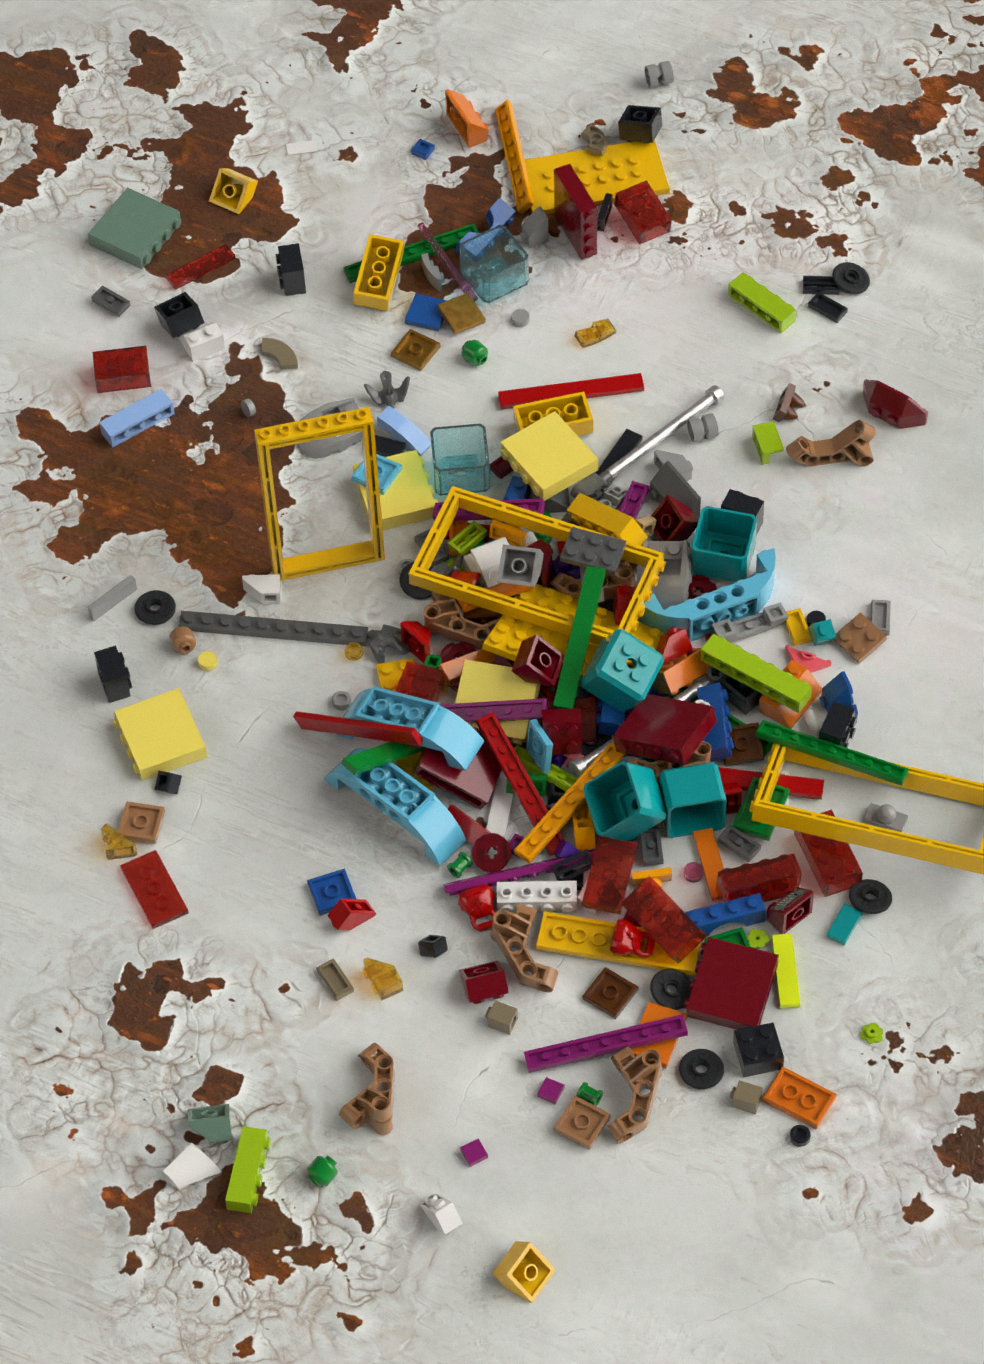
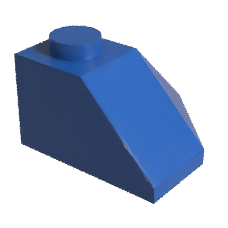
M845 671L840 672L822 688V693L819 697L822 708L825 707L828 713L833 701L855 708V717L858 716L856 704L852 705L854 701L850 681Z

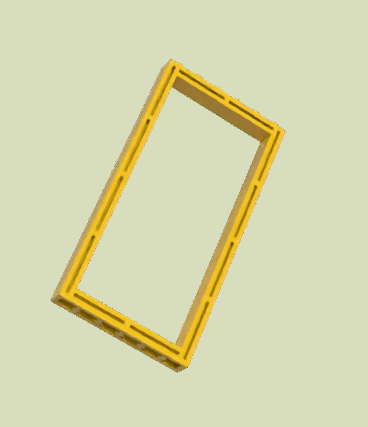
M370 407L254 430L271 566L274 575L280 573V580L284 581L385 560L374 421ZM361 431L371 540L283 558L269 449Z
M452 486L409 572V584L570 636L574 617L429 571V568L459 508L565 542L572 527L598 534L602 533ZM626 541V547L621 560L646 567L618 629H623L632 634V632L637 630L639 616L642 617L644 615V605L646 601H650L652 596L651 590L657 586L659 572L664 571L666 561H664V553ZM593 624L589 643L599 646L614 630Z
M773 743L771 755L768 756L767 765L764 767L762 777H760L754 800L751 801L749 812H753L752 821L984 875V835L980 849L976 850L770 802L785 761L984 806L983 783L900 765L909 769L907 778L903 785L900 786Z

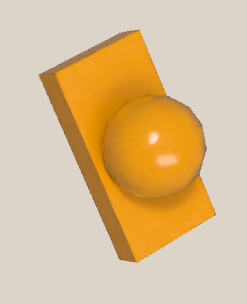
M493 519L490 524V538L497 540L506 537L510 545L526 547L527 532L522 531L521 527L509 523L504 524Z
M668 867L632 872V886L643 884L645 892L649 895L659 894L663 888L662 882L671 881L672 870Z

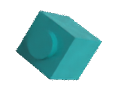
M831 619L813 623L809 627L814 646L831 642L836 638Z

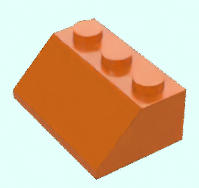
M449 89L445 90L446 115L467 146L471 148L488 141V126L486 123L483 124L480 114L475 112L471 101H468L460 93Z
M693 648V650L662 665L652 687L660 694L674 695L679 692L681 687H687L693 684V680L706 676L710 665L700 660L701 648Z
M791 659L782 671L789 672L793 677L805 681L812 686L811 698L800 713L789 709L764 694L759 699V712L789 729L794 727L822 692V687L811 672Z

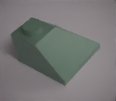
M229 1104L188 1109V1126L210 1142H216L217 1144L227 1143L228 1140H232Z

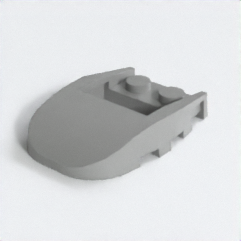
M354 398L330 402L311 411L300 420L324 416V413L331 411L340 413L359 409V407L355 403ZM361 431L343 434L339 437L333 436L299 443L297 446L307 457L323 458L330 456L331 452L339 451L340 453L345 451L349 445L353 443L356 445L361 442Z
M644 540L643 547L664 553V561H681L680 576H659L657 586L651 590L663 610L688 600L689 584L692 583L691 557L688 555L690 543L687 540ZM637 565V586L645 570V567Z

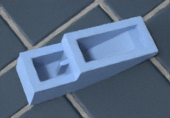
M389 405L377 417L380 428L392 434L393 440L406 443V448L409 450H417L419 456H422L432 446V442L418 427Z

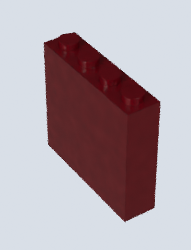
M571 164L554 169V216L580 259L590 258L597 254V206Z
M647 694L645 699L633 709L613 735L616 752L685 765L717 722L714 706Z
M465 721L484 740L466 771L450 767L442 751L424 747L413 774L481 810L489 802L502 769L480 729Z
M708 937L707 943H703L700 955H703L702 959L696 963V979H692L689 991H692L691 995L685 999L684 1009H686L687 1017L736 1030L760 1025L778 967L779 955Z

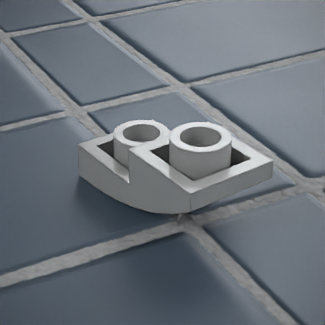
M428 253L421 254L422 268L426 278L435 289L441 291V283H444L443 272H439L438 266H434L433 260H429Z
M612 485L604 492L603 498L599 502L617 510L621 506L627 491Z

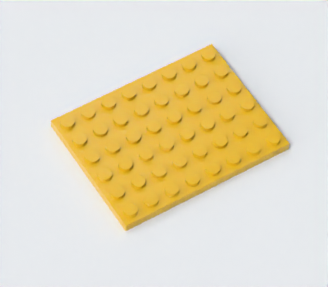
M537 583L533 589L521 592L515 596V599L571 617H575L579 600L551 588H544ZM597 607L594 624L614 631L617 630L619 625H615L613 612ZM502 615L483 643L482 649L515 661L521 642L537 634L565 655L570 636ZM639 622L636 632H632L631 635L656 650L660 636L665 633L660 632L658 628H651ZM589 643L580 681L598 645ZM627 660V666L630 669H634V663ZM563 662L557 678H560Z

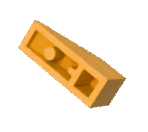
M585 802L571 817L575 848L581 851L584 849H595L594 824L588 804Z

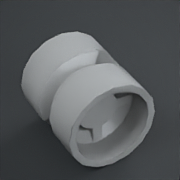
M669 61L660 62L658 66L651 64L644 67L649 88L659 86L660 83L668 84L674 81L673 70Z
M713 413L702 415L701 420L698 417L687 419V429L692 442L701 441L704 439V436L712 438L719 435L717 421Z

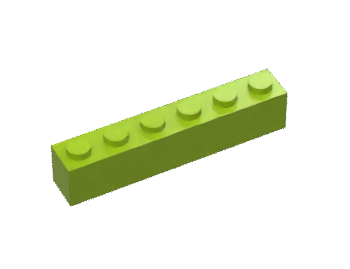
M712 634L701 648V661L797 713H800L811 698L812 686L807 682L793 677L789 672L778 669L774 664L765 662L755 654H750L743 650L742 647L728 642L724 637Z

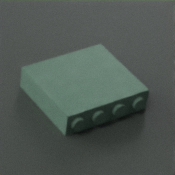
M127 187L88 233L89 243L101 251L143 269L146 264L150 263L155 253L160 251L166 240L170 239L172 233L180 227V211Z

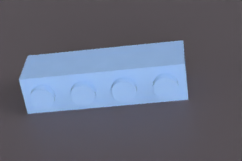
M162 389L153 392L142 400L136 401L129 407L121 409L116 414L99 422L101 434L112 447H115L174 415L173 402Z

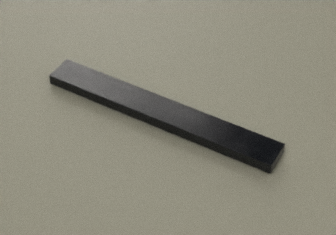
M626 429L595 473L600 475L639 446L643 436ZM614 477L612 480L608 482L609 486L612 484L616 477ZM601 495L596 500L599 501L603 495ZM567 511L561 521L579 526L571 520V515Z

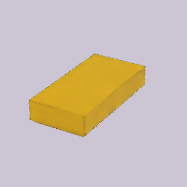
M801 608L786 611L789 617L784 623L793 646L812 642V636Z

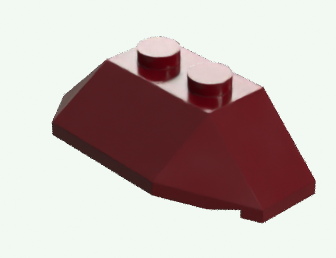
M864 380L863 396L868 413L899 429L923 426L927 423L928 411L924 408L922 409L911 397L878 380Z

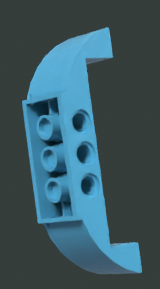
M775 549L763 550L757 554L756 574L752 577L738 580L736 583L728 586H722L718 590L704 593L694 599H688L681 604L669 606L665 610L661 607L655 594L652 593L650 601H646L644 605V615L642 617L639 616L638 621L651 628H658L663 633H667L666 630L674 626L685 628L688 638L692 642L705 637V634L713 633L714 630L711 626L713 623L730 619L733 622L758 614L770 599L773 591L776 562Z
M376 686L357 694L342 717L413 727L423 740L420 746L442 751L450 767L465 771L484 742L483 738L467 722L440 706L439 703ZM336 734V736L351 740L354 738L353 736Z
M356 748L353 751H351L346 757L368 749ZM340 762L324 778L326 782L337 790L346 784L421 840L425 845V856L439 866L466 842V838L457 821L435 794L392 762L357 775H353Z

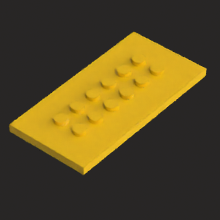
M655 140L653 143L633 141L608 145L603 156L589 153L585 149L524 160L534 205L531 207L532 213L540 206L545 214L554 213V169L567 164H571L596 206L602 205L606 193L613 194V203L670 193Z

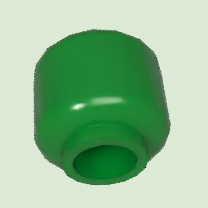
M469 340L462 346V357L470 365L479 366L487 361L488 349L481 342Z
M328 1155L326 1158L317 1156L307 1167V1177L318 1187L321 1185L327 1186L338 1174L335 1167L337 1163Z

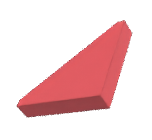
M785 645V651L790 661L792 659L806 667L810 672L831 666L830 660H824L816 657L815 654L804 650L799 651L791 648L790 645Z

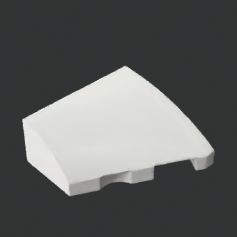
M191 1143L163 1171L164 1179L180 1191L188 1188L191 1184L204 1182L203 1179L213 1175L218 1177L222 1174V1171L198 1147Z

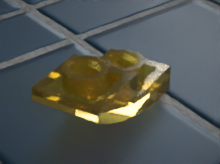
M607 318L593 322L590 328L577 330L574 336L582 348H585L611 337L616 333V329Z

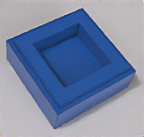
M419 139L411 149V154L427 160L435 150V145Z

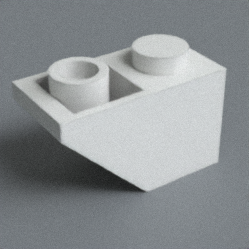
M251 574L242 576L244 590L261 604H281L280 574Z
M437 1193L427 1196L424 1199L425 1201L419 1204L436 1229L443 1234H447L463 1224L453 1203Z

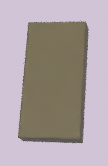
M334 958L316 967L318 974L336 1001L354 992L353 986Z

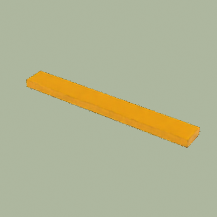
M506 100L495 109L517 211L523 214L534 205L512 104L509 100Z
M610 742L514 849V854L530 864L585 803L586 798L583 792L585 783L621 762L627 754L616 752L615 745Z

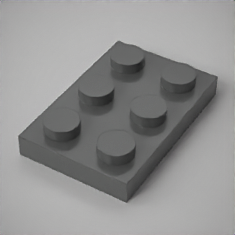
M572 527L560 556V561L584 568L587 566L606 569L607 574L615 576L626 547V541Z

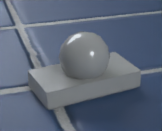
M871 803L864 822L877 827L902 832L908 815L897 812L890 804L879 806Z

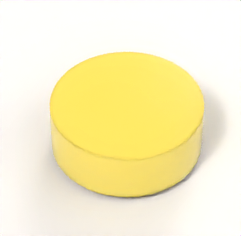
M211 651L202 652L198 657L199 667L206 671L214 669L217 666L216 654Z

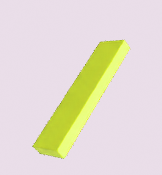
M792 934L772 935L773 953L779 955L776 979L780 1009L799 1008L801 1003Z

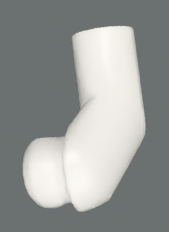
M807 710L804 713L806 723L813 734L819 736L822 724L818 725L813 711Z

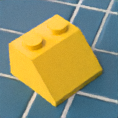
M220 168L209 202L240 214L253 198L258 181L231 169Z
M515 1241L492 1274L505 1288L533 1303L555 1272V1269L531 1242Z

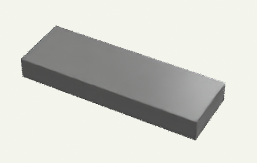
M132 575L128 576L88 606L90 618L93 621L97 620L137 590L135 578Z

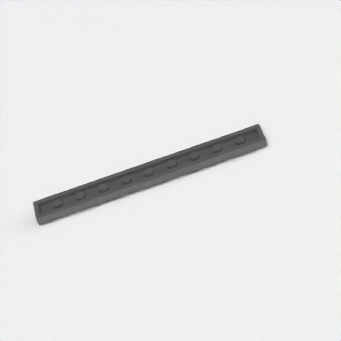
M182 610L178 627H188L194 632L366 647L367 633L369 632L368 627Z

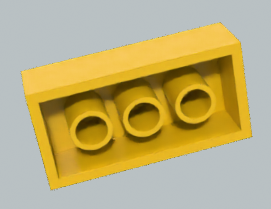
M369 234L353 293L354 305L383 311L389 310L404 253V241Z
M585 392L513 406V417L517 432L556 411L577 436L593 433V417Z
M582 493L577 495L567 509L571 515V520L580 527L640 546L648 538L633 517Z

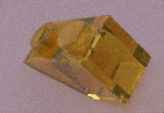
M370 958L363 959L364 967L362 972L366 979L369 978L371 980L372 991L375 995H379L381 1001L403 991V981L394 965Z

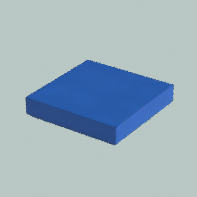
M415 293L405 318V324L439 331L444 318L438 311L437 305L448 300Z
M345 868L307 880L320 916L329 913L340 899H356Z

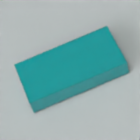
M844 904L830 927L827 938L845 946L863 912Z

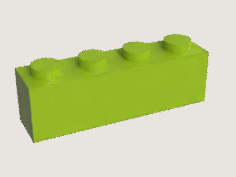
M742 272L729 283L728 296L778 332L782 333L796 321V309L783 301L778 295L769 291L767 287L759 284L753 277Z
M242 1127L225 1199L227 1210L252 1213L253 1206H257V1187H261L263 1176L260 1174L261 1170L265 1169L267 1163L265 1152L270 1149L271 1138H268L266 1129Z

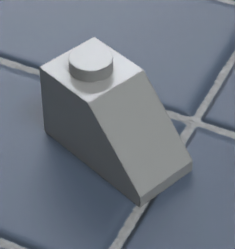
M541 206L537 207L522 224L520 237L523 243L526 242L529 249L549 242L548 217Z
M661 450L654 451V463L659 470L665 462L670 461L686 481L692 479L693 466L683 455Z

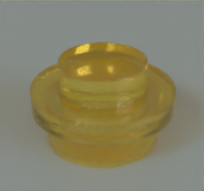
M356 642L349 643L344 651L346 658L352 661L359 660L364 654L362 646Z

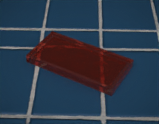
M599 836L582 900V907L621 915L638 843Z
M156 850L120 865V869L152 929L189 914L188 908Z

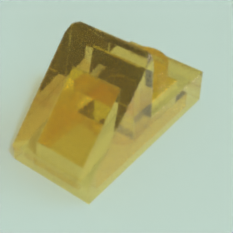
M108 824L101 828L102 840L109 845L105 850L108 860L135 857L137 855L134 842Z

